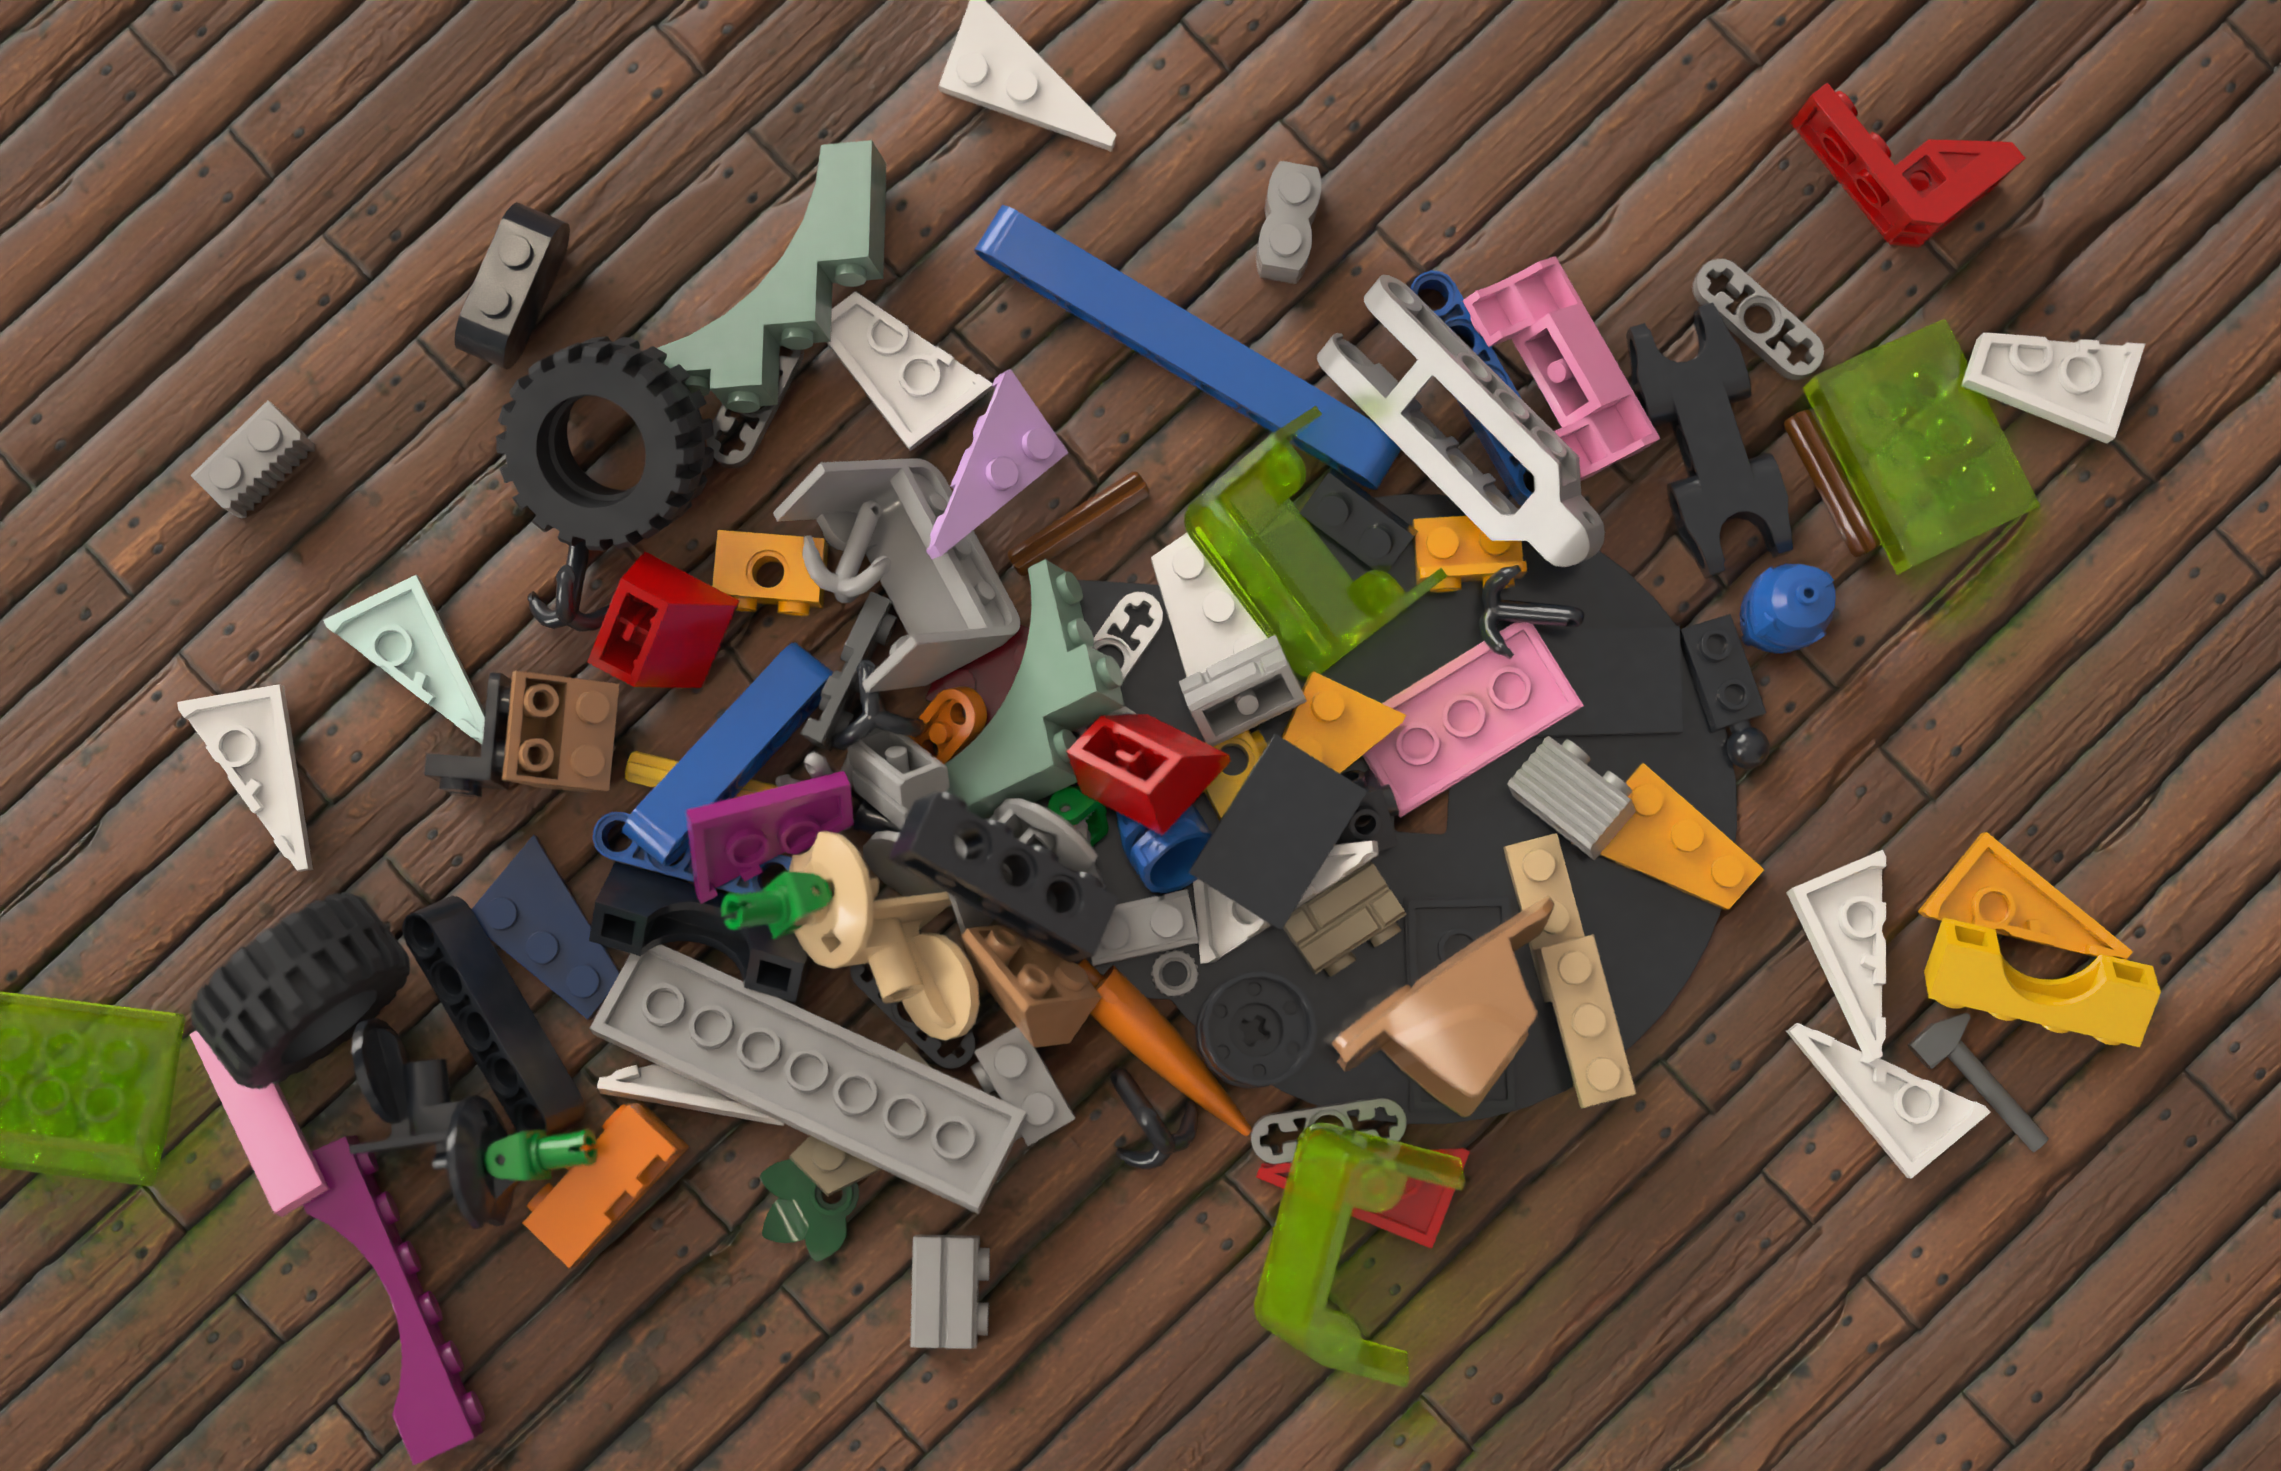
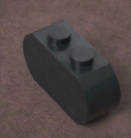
M518 202L514 203L506 211L460 312L454 338L456 349L506 370L516 364L524 352L565 258L570 238V226L567 222Z

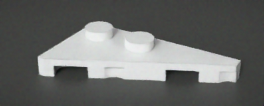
M1883 850L1793 887L1786 892L1867 1063L1883 1056L1882 1044L1886 1038V1018H1882V985L1886 984V940L1882 933V927L1886 920V902H1882V869L1886 867V856Z

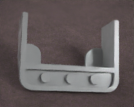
M919 458L822 462L773 512L777 522L816 519L826 541L832 547L844 551L862 504L870 500L880 505L881 515L865 554L871 565L875 559L886 555L891 560L889 571L883 575L880 582L908 635L900 637L891 646L890 657L862 683L866 692L929 685L1004 645L1020 628L1019 614L974 531L970 532L940 557L931 559L926 552L930 546V534L936 519L944 514L953 492L943 474L933 464Z

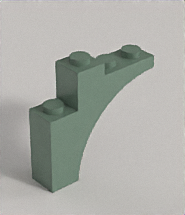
M1046 559L1028 568L1031 585V621L1026 649L1014 683L990 723L962 752L944 764L947 767L950 784L947 792L964 800L968 805L967 810L982 819H989L994 814V810L1006 798L1024 799L1034 803L1076 783L1077 779L1067 755L1068 749L1077 741L1071 732L1096 721L1101 715H1108L1125 707L1120 688L1123 684V675L1119 665L1111 656H1107L1093 648V634L1088 624L1084 621L1080 605L1083 592L1078 580L1071 572L1064 571Z

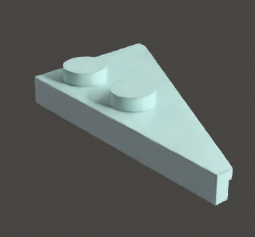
M414 575L323 620L329 630L340 636L404 687L482 744L485 711L419 576Z

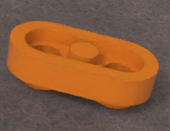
M960 686L943 690L937 694L919 716V719H922L925 723L923 733L918 737H909L928 751L932 757L945 764L962 752L983 731L987 721L985 703L978 692L970 687ZM962 707H963L964 710H965L966 719L964 718V716H963V714H962ZM933 743L937 745L938 755L933 750Z

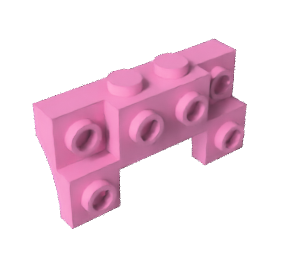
M1556 256L1539 261L1509 278L1477 290L1463 300L1465 307L1471 315L1473 327L1484 338L1488 347L1512 339L1562 427L1554 432L1579 456L1580 481L1596 475L1616 462L1638 454L1661 439Z

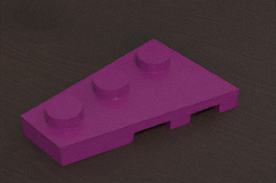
M841 771L686 810L694 886L700 904L718 896L715 888L740 875L744 881H747L762 873L760 865L784 852L796 855L812 847L819 832L827 831L837 834L852 826L851 784L845 772Z

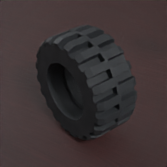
M608 336L591 338L583 343L577 342L541 359L528 368V375L519 378L509 391L510 397L514 400L503 405L499 415V423L507 426V429L496 436V452L506 454L507 464L500 467L504 483L513 481L519 493L512 497V499L521 511L529 507L537 515L532 521L534 525L543 532H547L552 528L559 530L558 540L573 547L586 540L588 550L605 551L612 545H615L618 549L634 546L645 538L649 539L680 518L692 507L691 500L702 493L708 481L702 473L713 465L715 450L711 447H705V440L714 435L713 423L710 418L702 419L699 408L707 403L700 389L691 393L684 383L690 375L680 364L670 369L664 364L667 358L666 353L654 346L641 351L639 350L640 343L635 339L622 337L612 342ZM588 395L606 398L622 407L636 422L644 440L646 459L642 477L634 487L627 490H618L603 486L584 473L575 461L568 443L567 425L571 409L580 398Z
M345 892L342 895L338 893L328 895L325 900L313 901L307 904L304 909L285 916L272 928L265 929L255 936L256 939L246 947H241L235 952L224 966L219 967L210 976L211 980L208 984L203 985L198 991L197 999L192 1002V1025L237 1084L251 1089L266 1088L271 1083H280L286 1080L288 1076L294 1073L298 1074L309 1068L310 1064L318 1059H323L344 1041L347 1042L351 1039L359 1022L376 1018L380 1014L379 1011L391 1003L396 997V992L402 989L407 982V976L410 975L409 957L365 899Z

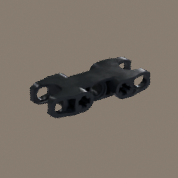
M1713 302L1699 306L1698 310L1694 312V326L1698 337L1699 350L1697 357L1690 361L1676 362L1662 355L1654 342L1650 329L1647 328L1645 323L1630 327L1626 333L1631 364L1632 390L1654 427L1671 423L1688 477L1667 484L1668 500L1679 535L1689 547L1705 579L1725 571V560L1719 534L1723 523L1729 519L1740 518L1750 521L1760 531L1766 548L1773 558L1788 554L1793 550L1788 514V494L1777 462L1771 453L1748 459L1730 405L1751 398V384L1740 347L1728 331Z

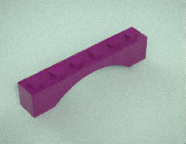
M357 1135L345 1136L311 1151L329 1189L303 1204L306 1214L328 1224L357 1247L373 1266L390 1296L399 1325L402 1351L400 1387L392 1416L413 1465H416L484 1433L480 1423L485 1421V1413L474 1391L467 1393L459 1372L464 1370V1365L456 1345L451 1340L445 1342L437 1322L443 1320L440 1306L430 1290L424 1293L416 1275V1272L421 1271L419 1257L410 1241L402 1242L395 1222L400 1221L396 1203L388 1191L381 1193L373 1173L379 1171L375 1154H350L349 1146L365 1144L367 1142L360 1143Z

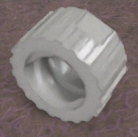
M1176 949L1172 952L1166 951L1165 954H1160V957L1152 965L1151 976H1153L1152 983L1156 985L1155 988L1160 990L1161 994H1165L1168 997L1172 996L1173 998L1177 996L1183 997L1185 993H1190V990L1195 987L1198 981L1197 976L1199 975L1197 972L1198 966L1195 965L1194 958H1191L1188 953L1186 954L1184 951H1177ZM1171 961L1181 962L1187 969V978L1179 986L1168 985L1162 976L1164 966Z

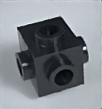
M1351 770L1341 773L1342 776L1368 792L1337 840V844L1377 841L1378 852L1398 846L1391 817L1399 815V811L1390 785L1381 786L1372 770L1365 772Z

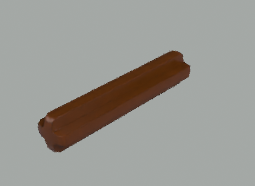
M1804 410L1789 417L1784 422V428L1851 554L1854 557H1860L1876 549L1880 545V539L1812 412Z
M1136 471L1127 474L1010 549L1007 554L1012 566L1019 575H1027L1029 567L1044 559L1049 561L1146 499L1150 492L1146 482Z

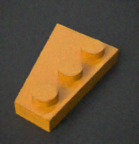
M1644 763L1640 764L1625 781L1632 790L1628 797L1632 800L1636 812L1599 854L1615 861L1619 865L1641 872L1724 910H1729L1764 871L1757 862Z

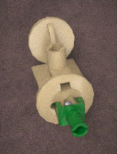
M827 831L819 832L811 849L804 854L793 855L789 871L779 875L762 891L742 894L731 893L724 898L722 903L723 917L728 915L738 916V918H729L725 921V924L730 929L736 930L743 927L768 924L774 940L795 933L803 950L817 964L830 968L869 963L883 1002L894 1003L902 1001L905 1010L915 1025L930 1037L950 1040L966 1035L976 1021L979 1008L978 983L970 962L960 947L946 936L930 932L919 934V930L951 905L948 893L940 892L874 901L879 891L878 879L869 878L868 869L857 848L840 834Z

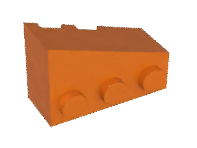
M644 1103L621 1105L602 1125L605 1131L596 1140L597 1144L582 1146L581 1149L586 1151L597 1149L595 1164L567 1167V1174L555 1187L550 1183L546 1184L526 1206L532 1213L523 1224L568 1268L577 1266L689 1148Z

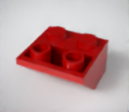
M644 551L621 577L587 663L633 687L701 688L706 682L740 601Z
M1148 714L1101 715L1067 751L1082 794L1161 835L1175 823L1231 762L1229 754Z

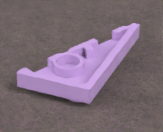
M1011 369L998 375L992 384L995 392L986 413L978 418L973 430V442L965 450L950 485L954 490L944 514L937 517L931 531L930 546L926 550L931 559L946 553L1068 454L1064 445Z

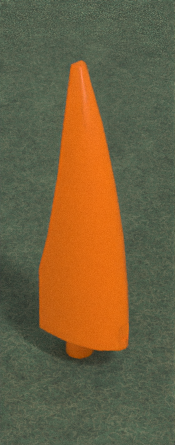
M1082 959L1077 964L1087 973L1089 982L1102 996L1090 1015L1140 1061L1206 1111L1244 1136H1248L1252 1132V1128L1215 1076L1206 1068L1200 1057L1164 1015L1114 965L1102 975L1086 959Z

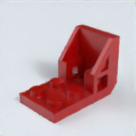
M1828 82L1808 98L1791 122V125L1890 245L1919 248L2000 185L2026 159L2013 142L1928 139L1895 165L1890 160L1891 151L1886 142L1875 132L1868 133L1856 118L1858 112L1851 99L1842 91L1835 92Z

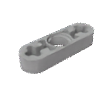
M1714 259L1707 262L1700 269L1693 282V293L1698 303L1702 306L1713 302L1726 327L1781 376L1790 380H1801L1810 376L1820 366L1824 357V347L1820 338L1735 263L1726 259ZM1708 274L1715 279L1721 274L1727 276L1729 282L1726 285V289L1736 299L1743 290L1750 295L1741 302L1734 314L1727 310L1734 302L1732 298L1722 291L1714 296L1707 290L1711 285L1710 279L1706 277ZM1751 306H1761L1767 309L1772 316L1771 329L1765 333L1750 331L1744 323L1746 309ZM1784 325L1790 331L1782 339L1794 348L1800 343L1806 345L1809 350L1806 352L1805 358L1809 365L1802 361L1798 362L1795 366L1790 364L1787 358L1790 356L1791 351L1781 341L1773 349L1766 343L1771 341Z
M1374 1097L1264 1115L1257 1120L1252 1128L1251 1143L1258 1157L1268 1163L1278 1164L1388 1147L1397 1143L1402 1138L1407 1122L1404 1111L1395 1101L1387 1097ZM1384 1107L1387 1115H1396L1397 1122L1388 1127L1387 1136L1379 1137L1375 1128L1360 1129L1359 1132L1363 1137V1141L1351 1142L1353 1126L1347 1111L1358 1109V1121L1374 1118L1375 1108ZM1328 1114L1337 1116L1344 1125L1343 1137L1338 1143L1330 1146L1320 1144L1313 1136L1315 1121L1319 1117ZM1306 1118L1304 1135L1310 1149L1298 1151L1299 1139L1283 1142L1282 1152L1272 1153L1270 1145L1260 1144V1136L1268 1134V1125L1278 1123L1281 1132L1297 1131L1293 1120Z

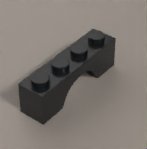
M616 861L595 901L589 941L638 956H642L650 949L668 942L689 941L705 944L721 951L736 964L742 975L744 988L796 1003L813 962V959L803 950L795 933L774 940L768 924L743 927L736 930L730 929L725 924V921L729 918H738V916L728 915L723 917L722 903L727 894L717 892L718 896L700 904L693 884Z

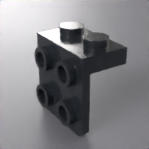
M491 672L489 675L481 758L426 753L424 775L439 782V789L449 791L450 795L482 797V788L508 790L509 781L502 780L512 680L503 673Z

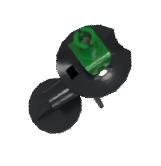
M372 1018L357 1024L352 1038V1056L355 1073L362 1093L371 1109L384 1122L391 1124L392 1131L390 1136L384 1141L349 1146L350 1154L396 1152L436 1146L437 1154L433 1160V1170L447 1169L450 1187L462 1215L473 1229L482 1228L485 1222L494 1226H503L511 1211L515 1188L522 1180L552 1179L551 1171L554 1169L595 1164L597 1149L588 1151L581 1149L582 1146L597 1144L591 1130L586 1129L580 1132L547 1137L546 1130H531L509 1136L502 1118L489 1100L474 1095L461 1101L451 1102L446 1059L411 1063L408 1052L400 1037L387 1022L378 1018Z

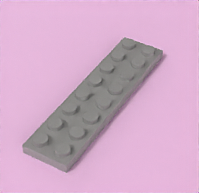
M662 944L650 949L642 956L629 955L589 1028L593 1035L978 1214L1026 1121L1027 1112L778 997L744 988L743 981Z

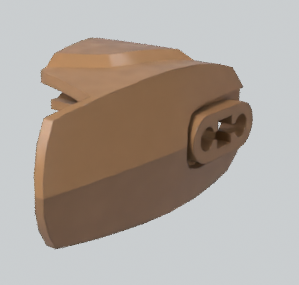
M1549 896L1543 898L1491 930L1420 978L1412 988L1408 984L1393 993L1342 1032L1332 1042V1045L1340 1054V1059L1337 1062L1346 1072L1357 1067L1379 1050H1382L1403 1072L1446 1107L1461 1117L1471 1116L1528 1037L1527 1030L1537 1015L1525 988L1513 952L1540 936L1548 923L1555 905Z

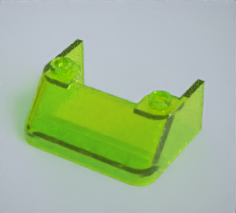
M1314 406L1272 433L1192 502L1184 516L1186 531L1198 549L1266 637L1269 638L1276 635L1292 669L1306 677L1313 671L1318 674L1323 673L1447 577L1444 570L1440 568L1407 594L1391 575L1380 570L1368 571L1353 581L1307 520L1299 514L1300 511L1289 498L1303 486L1306 470L1303 460L1289 442L1322 415L1317 406Z
M1329 1123L1310 1125L1299 1135L1294 1149L1255 1293L1254 1313L1256 1319L1263 1328L1323 1366L1407 1388L1409 1381L1407 1351L1361 1339V1332L1355 1320L1343 1312L1326 1308L1353 1207L1372 1212H1381L1392 1208L1402 1197L1408 1176L1462 1190L1464 1175L1461 1158Z

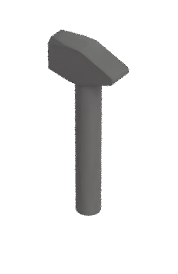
M1960 1013L1929 1024L1907 1045L1928 1069H1933L1944 1058L1948 1057L2032 1152L2040 1149L2049 1140L2046 1134L1961 1041V1037L1970 1020L1968 1013Z

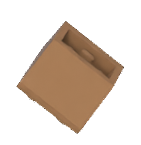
M513 671L502 780L534 787L586 793L609 791L619 684Z
M1005 925L967 928L962 935L974 974L1034 1048L1070 1043L1102 997L1089 982L1087 973L1079 965L1066 961Z

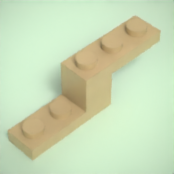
M1557 833L1503 847L1520 912L1547 896L1555 904L1547 925L1540 936L1529 942V947L1544 1002L1553 1003L1580 1107L1584 1108L1636 1094L1594 935L1584 936Z

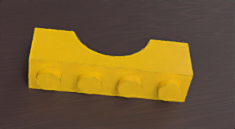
M1944 917L1924 970L1928 998L1934 999L1946 1007L1960 1009L1965 1006L1986 1011L1992 1016L2005 1021L2020 1019L2038 1023L2056 1033L2072 1031L2093 1036L2096 1040L2108 1045H2120L2123 1043L2140 1047L2161 994L2153 966L2100 954L2082 971L2065 978L2038 979L2027 976L2014 969L2002 956L1996 929Z

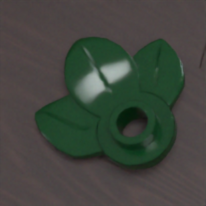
M791 1159L777 1162L760 1174L759 1178L764 1186L771 1193L779 1197L773 1203L764 1221L762 1236L765 1239L780 1243L798 1242L805 1239L806 1247L816 1262L831 1256L841 1247L847 1235L846 1216L854 1210L859 1200V1186L857 1182L842 1189L843 1195L839 1202L829 1203L824 1199L823 1191Z

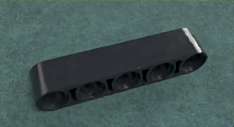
M449 896L408 914L403 921L402 927L406 944L516 1131L520 1133L531 1130H546L547 1137L556 1136L579 1124L585 1115V1104L581 1093L466 901L458 896Z

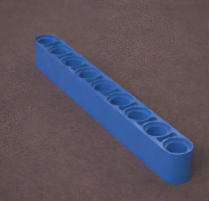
M1005 205L1000 207L974 249L975 254L997 270L1369 489L1377 490L1401 451L1400 447L1374 421L1013 208Z

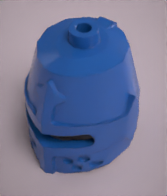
M1783 564L1776 568L1771 566L1761 573L1744 595L1741 604L1740 627L1743 634L1741 637L1743 643L1770 653H1790L1794 650L1808 647L1827 634L1825 630L1832 621L1835 609L1836 591L1831 575L1817 567L1802 564Z
M1191 804L1163 835L1116 811L1117 827L1121 836L1122 848L1134 870L1151 892L1168 893L1180 890L1197 880L1188 871L1212 833L1194 805Z

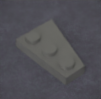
M870 592L844 645L841 654V660L845 662L841 672L835 670L832 676L829 675L821 692L822 698L819 709L824 711L821 719L817 721L809 717L801 733L811 744L831 752L833 748L832 736L835 733L838 734L854 722L855 714L848 711L856 693H860L856 667L862 660L867 659L871 661L878 643L883 646L888 644L898 620L897 616L891 614L894 607L890 599Z

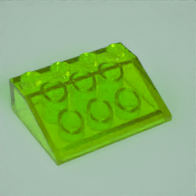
M1946 319L1851 358L1814 376L1803 387L1897 575L2041 506L1986 397L1983 394L1961 386L1968 362Z
M0 991V1168L153 1187L167 1139L185 1023L184 1014Z

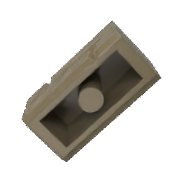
M1370 860L1294 910L1283 929L1314 975L1325 969L1328 975L1332 977L1357 960L1352 950L1365 941L1370 940L1376 948L1399 933L1401 928L1396 921L1407 914Z

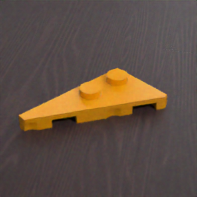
M1313 671L1308 675L1302 689L1307 702L1294 707L1282 738L1340 774L1403 723L1406 715Z
M1983 832L1978 836L1918 911L1919 914L1926 918L1942 921L1944 917L1996 929V934L2093 957L2103 954L2127 960L2133 953L2125 944L1987 832Z

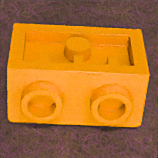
M1468 516L1413 519L1412 527L1418 531L1413 538L1416 585L1429 584L1430 592L1458 591L1462 589L1461 582L1482 581L1484 588L1486 581L1501 568L1519 565L1521 572L1512 577L1510 582L1504 587L1510 588L1515 586V579H1520L1527 573V563L1523 561L1522 541H1492Z

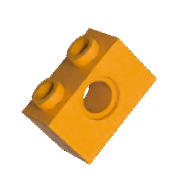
M717 530L712 587L739 600L736 611L755 612L757 603L778 605L777 612L780 614L809 616L810 608L823 609L825 590L821 589L811 579L805 567L802 556L804 537ZM812 537L814 545L827 568L829 546L824 538ZM777 562L784 567V576L781 582L771 588L758 585L756 576L759 568L765 563Z

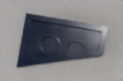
M533 835L473 906L472 911L488 938L587 1020H591L603 1005L621 971L604 945L589 941L591 923L585 917L565 880L559 875L546 854L547 851L539 838Z

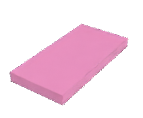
M1515 622L1500 631L1507 647L1514 653L1511 659L1495 654L1483 641L1382 703L1405 714L1406 717L1403 723L1362 756L1381 786L1390 785L1400 818L1584 706L1533 624Z

